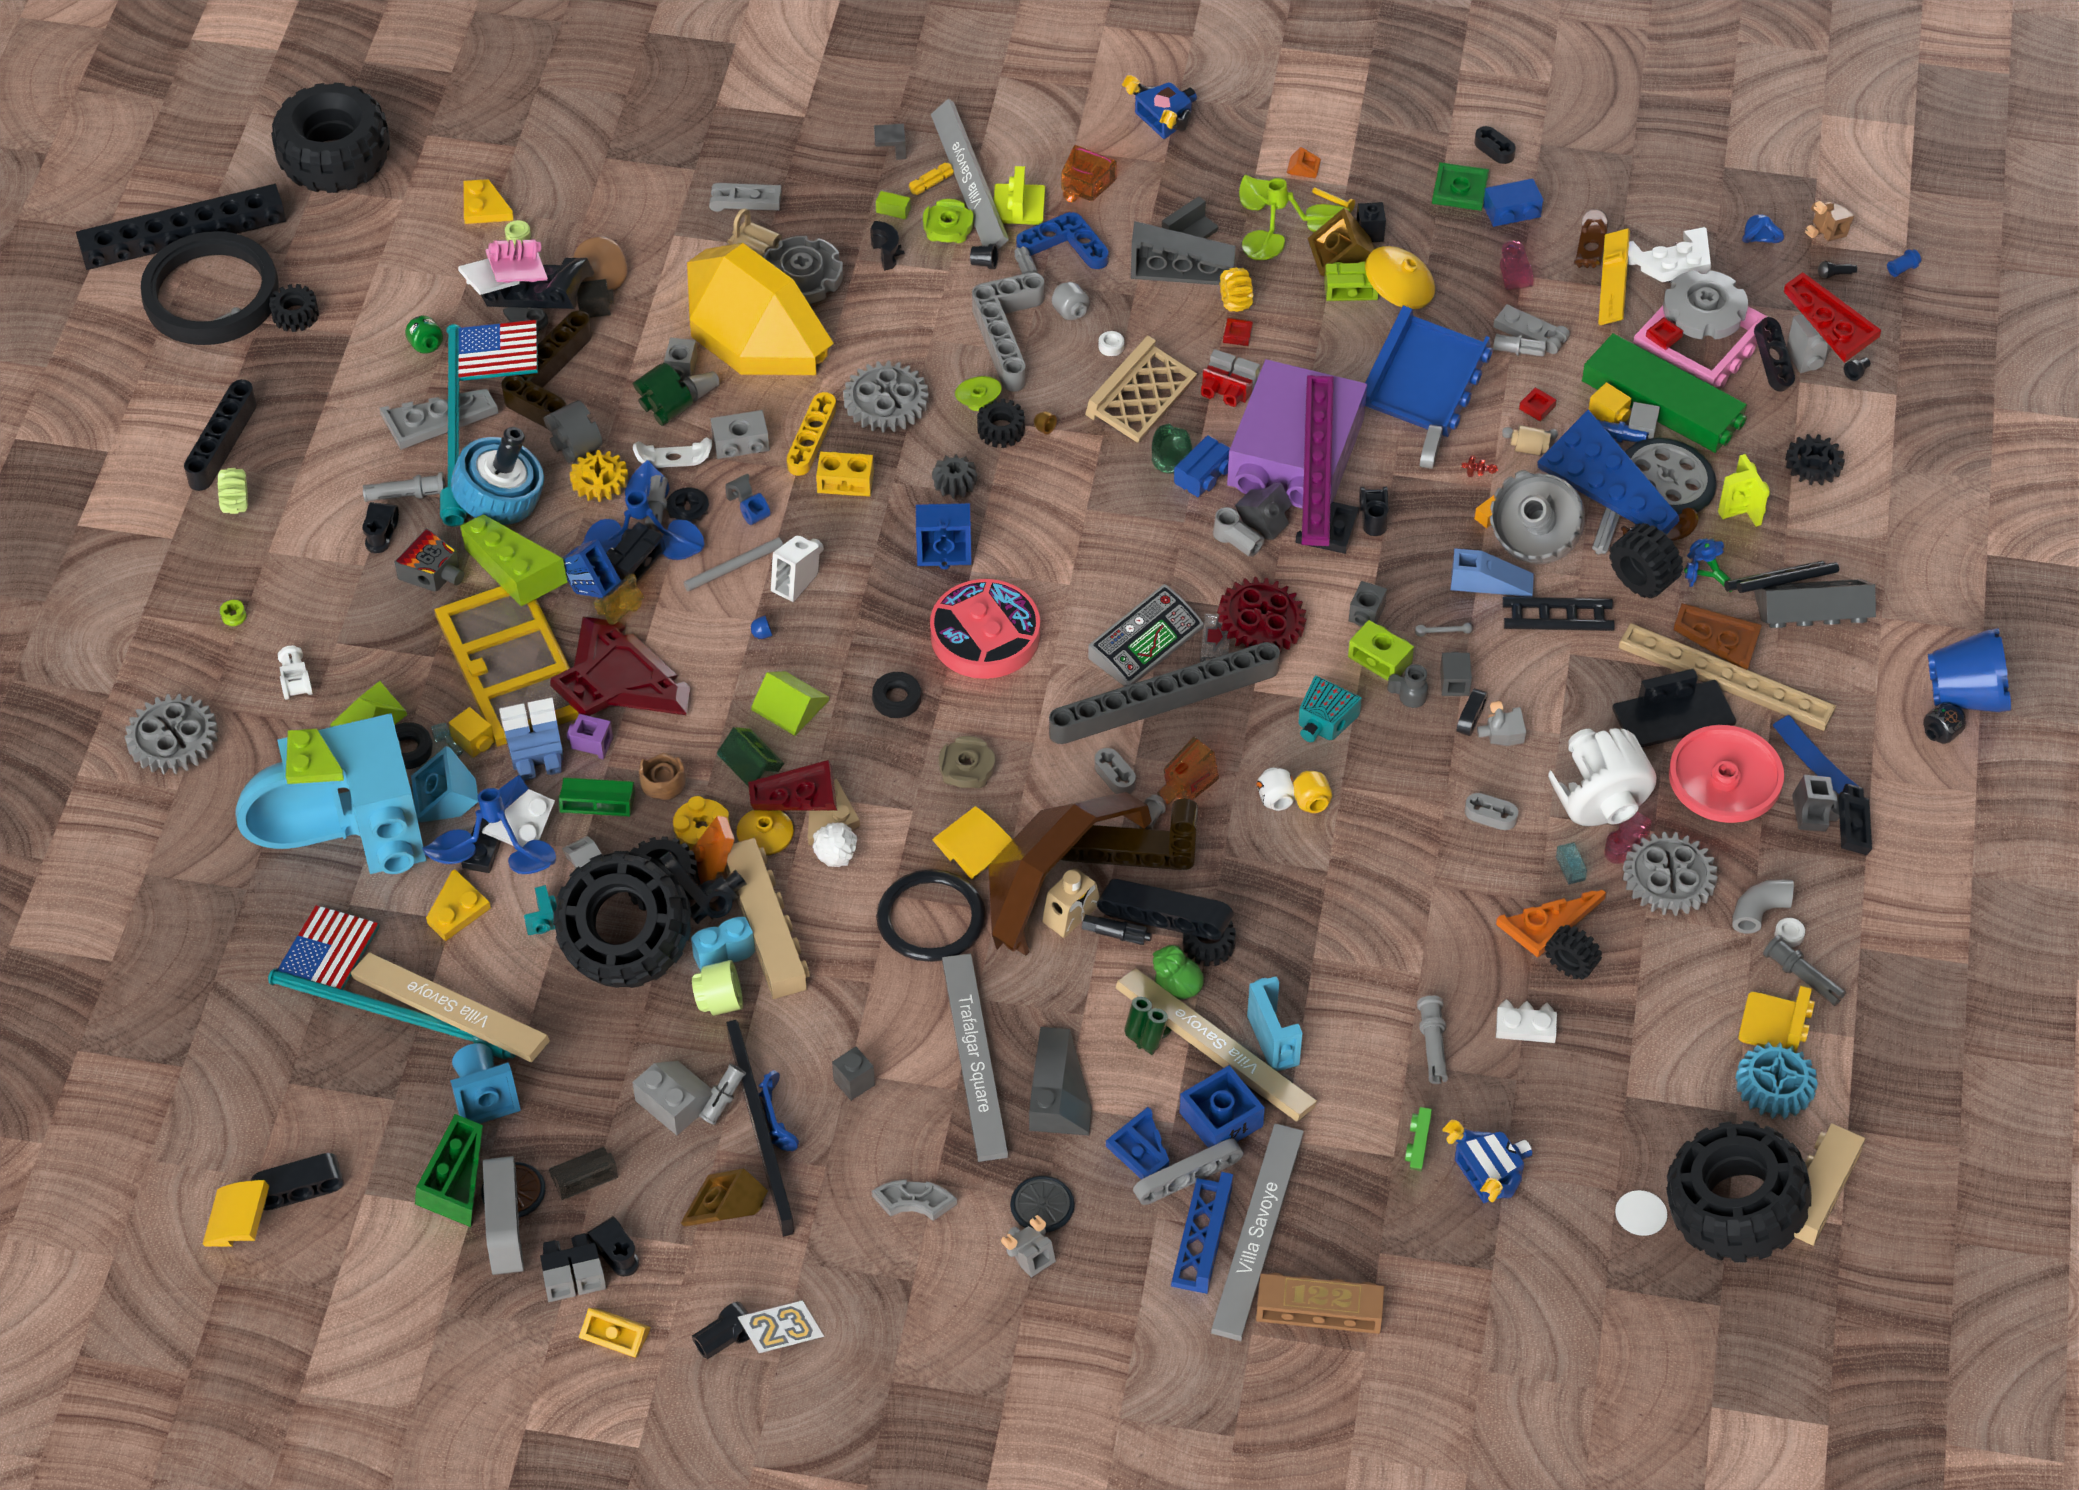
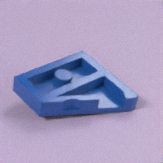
M1149 1107L1106 1140V1147L1141 1180L1169 1167V1158L1162 1146V1139L1159 1130L1156 1129L1153 1113Z

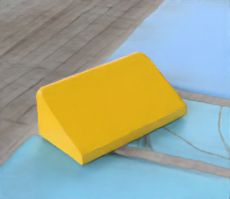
M588 1308L579 1338L637 1358L651 1327L598 1308Z

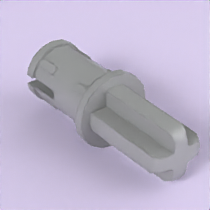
M1496 334L1493 350L1516 353V356H1519L1520 353L1544 356L1546 343L1523 339L1522 335L1511 337Z

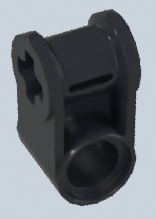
M1383 486L1382 489H1365V487H1360L1359 506L1362 513L1363 530L1370 536H1381L1387 530L1389 511L1387 486Z
M369 503L362 525L363 533L366 535L365 547L369 552L381 553L388 549L394 529H396L398 524L399 508L397 505Z
M614 1216L586 1233L591 1243H595L597 1253L604 1258L614 1273L625 1277L637 1271L639 1259L635 1254V1245Z

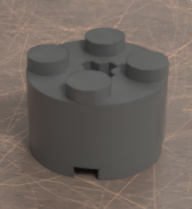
M579 400L543 418L545 425L553 435L550 438V442L556 452L562 451L568 463L576 461L578 457L586 456L587 452L592 453L600 448L603 443L596 422L591 423L587 417L591 413Z

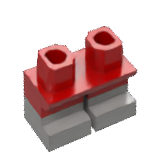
M1214 349L1207 369L1203 370L1201 395L1211 399L1214 398L1216 393L1221 394L1225 404L1236 407L1240 401L1246 403L1259 377L1260 364L1240 357L1236 360V356Z

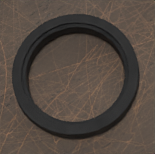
M229 232L197 233L170 243L150 260L141 279L142 303L150 322L165 336L193 345L220 344L249 334L270 316V297H273L275 291L279 292L277 271L268 252L254 240ZM226 255L242 259L251 264L262 277L261 286L256 297L245 308L231 316L218 320H186L171 314L158 300L159 290L163 281L174 269L185 262L203 256Z

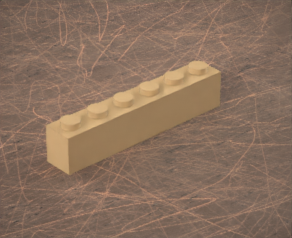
M755 838L733 844L731 852L727 857L725 869L728 876L736 869L747 882L746 886L744 885L736 892L739 895L737 902L742 916L746 918L753 931L755 952L773 999L807 990L806 978L810 977L806 961H800L798 956L801 954V948L797 937H791L790 932L793 931L790 917L782 913L781 909H784V903L781 893H775L773 887L776 886L773 872L772 870H766L765 864H768L765 850L763 847L758 848Z

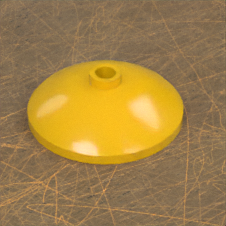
M1382 246L1374 249L1367 257L1365 262L1367 278L1373 288L1387 301L1399 307L1404 305L1412 309H1420L1427 306L1433 299L1435 283L1428 267L1413 253L1399 247Z

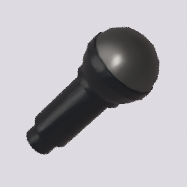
M1824 261L1818 266V274L1825 279L1839 274L1857 273V265L1835 264Z

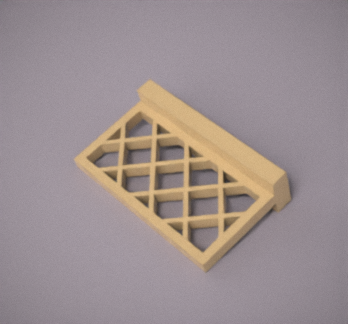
M1148 335L1089 399L1085 414L1092 420L1099 417L1137 443L1141 441L1197 376V373L1155 347L1156 340ZM1156 357L1164 362L1165 367L1152 368L1150 361ZM1171 373H1181L1187 378L1184 381L1173 382ZM1153 374H1166L1168 382L1155 383ZM1138 375H1149L1150 383L1137 384L1136 377ZM1157 389H1170L1171 396L1159 398ZM1152 390L1154 398L1141 399L1139 391ZM1124 391H1134L1136 399L1123 400L1121 393ZM1156 405L1157 412L1144 414L1143 406ZM1138 406L1139 414L1126 415L1125 407ZM1119 407L1121 416H1112L1106 410ZM1141 421L1142 429L1136 432L1129 427L1128 422Z

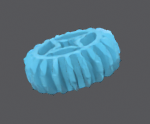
M1769 1041L1764 1048L1757 1045L1753 1052L1748 1050L1744 1059L1739 1062V1070H1737L1735 1078L1737 1081V1092H1741L1742 1101H1749L1750 1110L1757 1107L1759 1108L1760 1116L1768 1112L1772 1119L1776 1117V1114H1780L1785 1120L1789 1112L1796 1116L1800 1109L1805 1110L1808 1107L1809 1102L1815 1097L1818 1082L1816 1079V1069L1811 1068V1060H1803V1051L1796 1054L1793 1052V1045L1785 1049L1781 1042L1777 1044V1047H1773Z

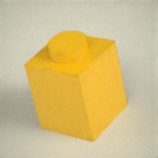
M1606 382L1590 397L1588 410L1600 421L1612 423L1626 422L1631 415L1630 405L1632 398Z
M468 707L448 722L451 739L472 758L488 750L495 742L492 725L471 707Z

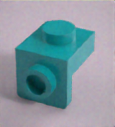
M546 885L534 888L539 911L524 915L528 935L544 934L555 929L553 915L557 904L555 896L548 895Z

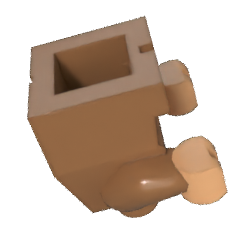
M1821 201L1815 202L1811 210L1816 213L1813 219L1816 227L1813 225L1807 226L1806 229L1808 231L1805 230V233L1811 238L1823 233L1827 241L1847 237L1854 215L1845 207L1832 201H1826L1825 203Z

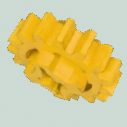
M597 450L596 455L593 456L590 452H587V458L578 457V464L571 465L570 481L573 491H578L579 497L586 494L587 501L597 497L598 502H601L602 497L605 496L607 499L612 500L611 494L620 495V488L627 487L626 480H629L626 463L625 461H620L619 455L612 458L611 451L601 455V451Z

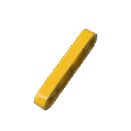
M818 393L812 399L787 455V469L793 475H805L813 465L836 413V399L831 393ZM813 421L823 423L820 427H811L809 425ZM804 440L814 442L813 445L808 447L802 446L800 443ZM800 455H802V456H803V461H800V462H799V460H800Z

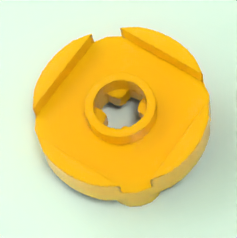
M701 796L691 797L687 803L683 804L676 811L673 817V830L676 834V839L680 840V844L686 843L689 846V850H691L716 816L727 817L729 822L728 810L714 800L704 799ZM704 821L708 826L696 828V823Z

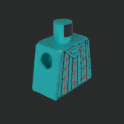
M1315 675L1299 709L1298 724L1303 727L1300 731L1301 737L1307 742H1314L1318 735L1328 740H1334L1359 717L1362 697Z

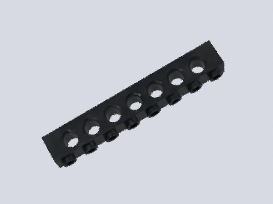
M275 183L76 231L86 270L156 254L170 243L189 235L214 231L238 234L286 222V218Z

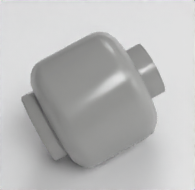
M1074 282L1060 284L1052 295L1053 307L1066 320L1081 318L1089 308L1090 300L1088 295Z

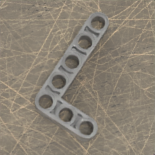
M1035 272L976 285L972 290V311L1003 387L1012 392L1022 390L1025 386V362L1005 314L1037 307L1043 303L1044 278Z

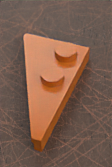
M1602 889L1600 891H1589L1582 893L1581 898L1567 902L1563 898L1542 904L1540 907L1523 909L1522 914L1506 918L1505 914L1500 915L1497 918L1496 925L1538 958L1545 952L1546 943L1560 926L1569 925L1571 928L1605 900L1606 892Z

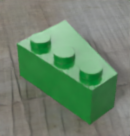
M454 1114L416 1186L415 1205L471 1227L483 1125Z

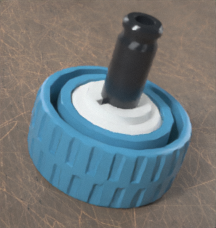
M507 428L502 438L485 437L469 443L461 451L452 473L451 490L457 503L471 516L477 518L484 514L502 525H509L527 518L535 509L543 489L544 474L538 459L532 452L522 446L525 435L519 428Z

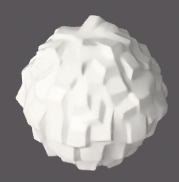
M828 823L825 827L817 830L813 834V849L818 859L828 867L847 866L849 860L853 857L857 842V835L851 831L852 828L844 823Z

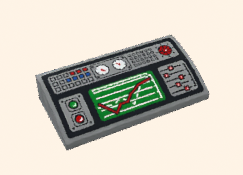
M1164 584L1088 646V659L1123 686H1128L1138 682L1204 628V623L1178 594Z

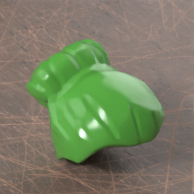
M1168 945L1152 954L1154 956L1153 967L1156 971L1155 982L1177 999L1193 997L1202 990L1204 977L1201 969L1193 960L1185 956L1179 946Z

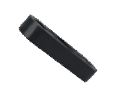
M1765 317L1756 324L1754 334L1768 383L1774 390L1782 392L1794 383L1795 375L1779 322L1772 317ZM1770 349L1778 352L1779 360L1774 359L1770 355Z

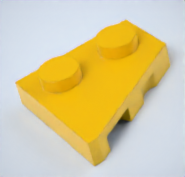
M489 179L463 181L465 224L514 221L512 209Z
M454 869L451 871L426 917L427 924L442 939L447 941L491 909L490 902Z

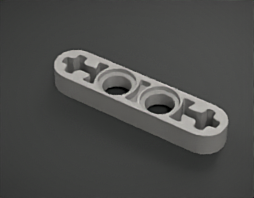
M1235 1139L1224 1140L1143 1178L1134 1186L1133 1192L1142 1205L1151 1204L1196 1183L1197 1178H1207L1234 1165L1242 1158L1244 1153Z

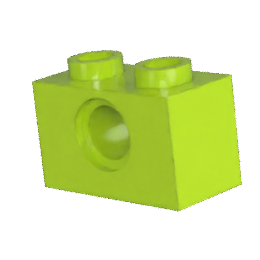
M1368 620L1350 639L1348 658L1388 681L1390 675L1397 674L1401 676L1406 668L1412 664L1414 646L1407 640L1387 631L1385 627Z

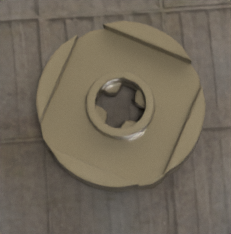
M973 736L958 737L949 746L947 744L944 745L939 754V770L943 781L946 784L961 788L984 787L995 770V754L993 750L986 746L985 741ZM965 759H971L972 764L963 765L960 762H964Z

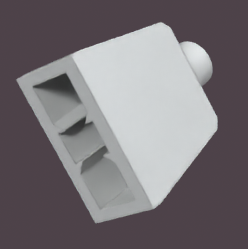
M795 536L775 550L772 560L771 591L794 602L817 576L819 554L824 550L823 544L817 539L809 541L801 536Z

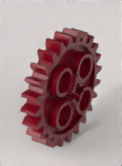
M1254 577L1253 583H1250L1246 578L1243 579L1242 585L1234 582L1233 588L1228 587L1225 595L1221 596L1217 610L1219 614L1217 621L1222 623L1221 631H1228L1227 639L1236 638V647L1242 643L1245 644V648L1269 642L1275 644L1279 648L1280 653L1282 647L1290 650L1291 644H1297L1299 637H1302L1307 621L1304 618L1306 610L1301 609L1303 601H1295L1297 593L1288 594V586L1281 589L1278 587L1279 581H1275L1271 585L1268 578H1265L1263 583H1260L1257 577Z

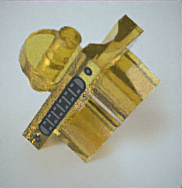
M632 574L627 575L603 598H597L594 601L597 613L604 615L609 624H616L629 611H637L641 607V600L644 598V595L637 587L636 576Z

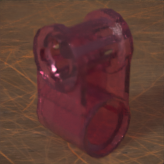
M1517 241L1506 242L1502 246L1503 258L1500 261L1505 289L1512 290L1532 287L1534 281L1533 271L1528 262L1524 246Z

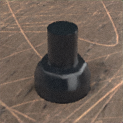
M1863 358L1860 361L1857 359L1845 363L1844 373L1846 377L1852 381L1862 378L1865 369L1871 364L1870 360Z

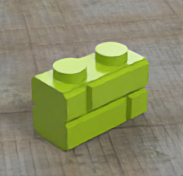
M1365 262L1325 264L1324 284L1326 301L1378 300V292L1367 278Z

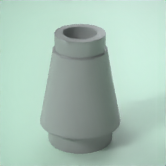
M714 371L684 377L683 381L680 382L682 388L687 386L693 401H697L719 386L720 383Z

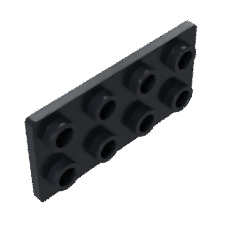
M1694 668L1641 681L1638 698L1614 703L1612 708L1621 728L1633 733L1642 748L1684 738L1689 733L1707 726H1734L1736 719L1718 682L1711 680L1697 684L1698 676Z

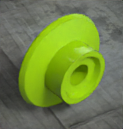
M973 377L965 380L956 388L955 397L960 403L968 406L969 409L979 411L980 407L984 408V405L992 404L1000 395L1002 387L1000 382L992 377Z

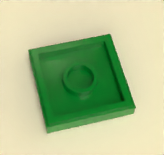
M1439 162L1432 204L1482 211L1489 169Z

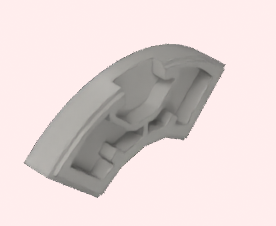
M907 1179L897 1180L872 1190V1197L890 1217L900 1212L914 1211L925 1214L934 1221L957 1205V1198L949 1191L927 1181L926 1183L907 1182Z

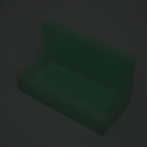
M733 727L717 751V755L748 787V782L760 779L765 771L779 772L784 765V762L748 728Z

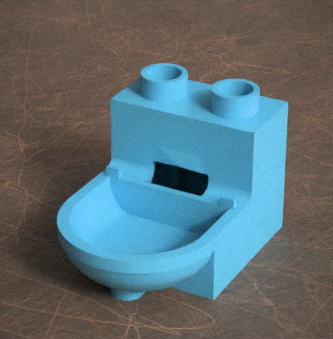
M392 713L318 730L343 770L344 781L287 784V738L277 740L282 762L271 765L257 773L246 784L239 796L235 811L239 831L247 840L259 846L274 849H290L341 837L346 839V836L356 834L362 839L370 874L382 871L388 874H399L409 870L415 863L426 861L425 853L422 849L423 843L412 792ZM345 787L350 790L348 792L340 794L338 793V788Z

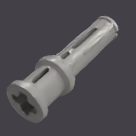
M439 472L436 476L428 477L416 475L411 480L363 485V496L365 502L407 496L423 499L427 495L440 494L441 490L446 488L443 472Z
M1425 996L1417 1001V1008L1421 1011L1422 1020L1419 1023V1029L1425 1035L1428 1079L1432 1084H1441V1077L1443 1082L1448 1080L1442 1034L1446 1029V1022L1442 1019L1441 1012L1444 1003L1443 999L1439 996Z

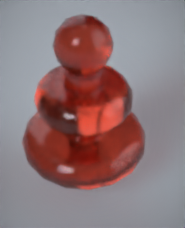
M1474 455L1469 457L1468 463H1462L1461 468L1467 469V476L1470 478L1474 476L1475 471H1477L1479 476H1483L1485 472L1495 474L1498 470L1495 464L1486 465L1484 459L1476 463Z

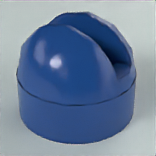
M766 615L755 619L751 624V633L758 639L772 636Z

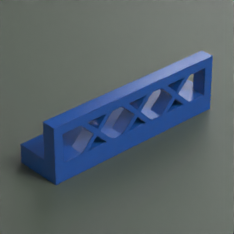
M1221 1172L1219 1182L1200 1178L1196 1179L1171 1287L1208 1294L1232 1193L1233 1174ZM1201 1189L1215 1191V1200L1205 1204L1200 1197ZM1205 1213L1210 1220L1209 1226L1199 1230L1193 1221ZM1199 1239L1203 1245V1251L1193 1257L1187 1246ZM1193 1266L1197 1271L1196 1281L1181 1279V1271Z

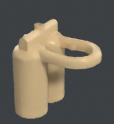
M744 208L736 215L733 235L727 242L730 245L744 243L763 257L769 248L776 249L779 247L778 242L782 240V236L752 223L750 211ZM745 216V222L740 226L741 218Z

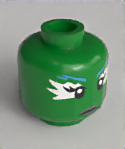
M425 315L417 316L410 320L406 326V339L419 353H432L442 344L443 331L431 317Z

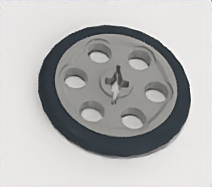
M1651 438L1637 442L1625 451L1635 465L1641 464L1648 468L1647 471L1641 472L1677 514H1681L1685 508H1692L1699 512L1709 505L1715 496L1717 484L1713 468L1704 455L1695 448L1673 439ZM1655 454H1663L1668 460H1659ZM1680 464H1689L1693 469L1685 470ZM1686 484H1694L1698 487V490H1690L1686 487ZM1666 495H1675L1679 501H1671Z

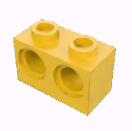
M820 451L816 473L817 493L870 497L874 476L873 455Z

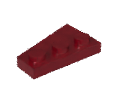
M829 760L748 782L750 804L754 811H837L833 769Z

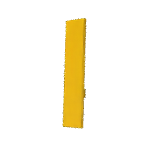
M1629 228L1605 234L1599 325L1624 320Z

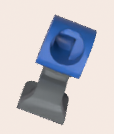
M745 474L725 485L726 498L732 501L739 497L741 513L749 525H753L770 516L769 506L762 494H752L749 474Z

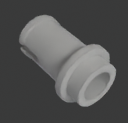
M1151 795L1144 802L1148 805L1152 820L1145 829L1153 830L1158 817L1166 810V801L1158 795Z

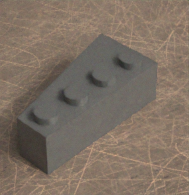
M1134 221L1131 247V279L1219 285L1220 276L1223 271L1235 266L1236 246Z

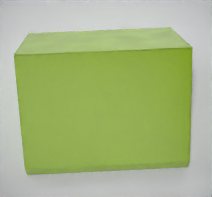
M786 671L767 672L753 701L751 710L796 736L829 701V696Z

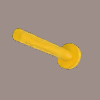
M1316 187L1312 190L1313 194L1349 208L1350 213L1355 207L1354 199H1350L1347 202Z

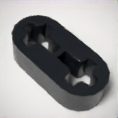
M1482 126L1476 130L1474 143L1479 150L1501 164H1508L1514 160L1516 146L1511 140L1489 126Z
M1476 688L1472 690L1459 718L1457 732L1468 736L1472 735L1485 707L1488 692Z

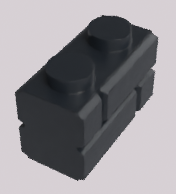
M638 522L632 529L628 528L623 533L621 542L615 548H610L606 554L620 580L627 579L624 583L634 587L664 552L666 547L663 536L653 529L650 530L647 526Z

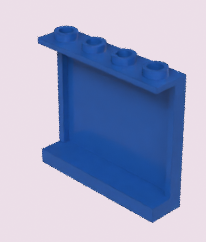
M1403 305L1365 382L1367 384L1365 406L1427 430L1430 424L1442 426V435L1448 437L1451 430H1456L1461 419L1459 413L1462 407L1466 408L1470 402L1472 395L1470 391L1473 384L1478 385L1481 379V368L1484 362L1488 363L1492 356L1493 348L1490 345V337L1486 336L1484 341L1474 339L1417 318L1413 315L1412 308Z

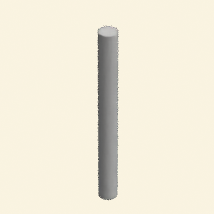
M778 537L684 581V586L687 591H691L774 552L783 545V542Z

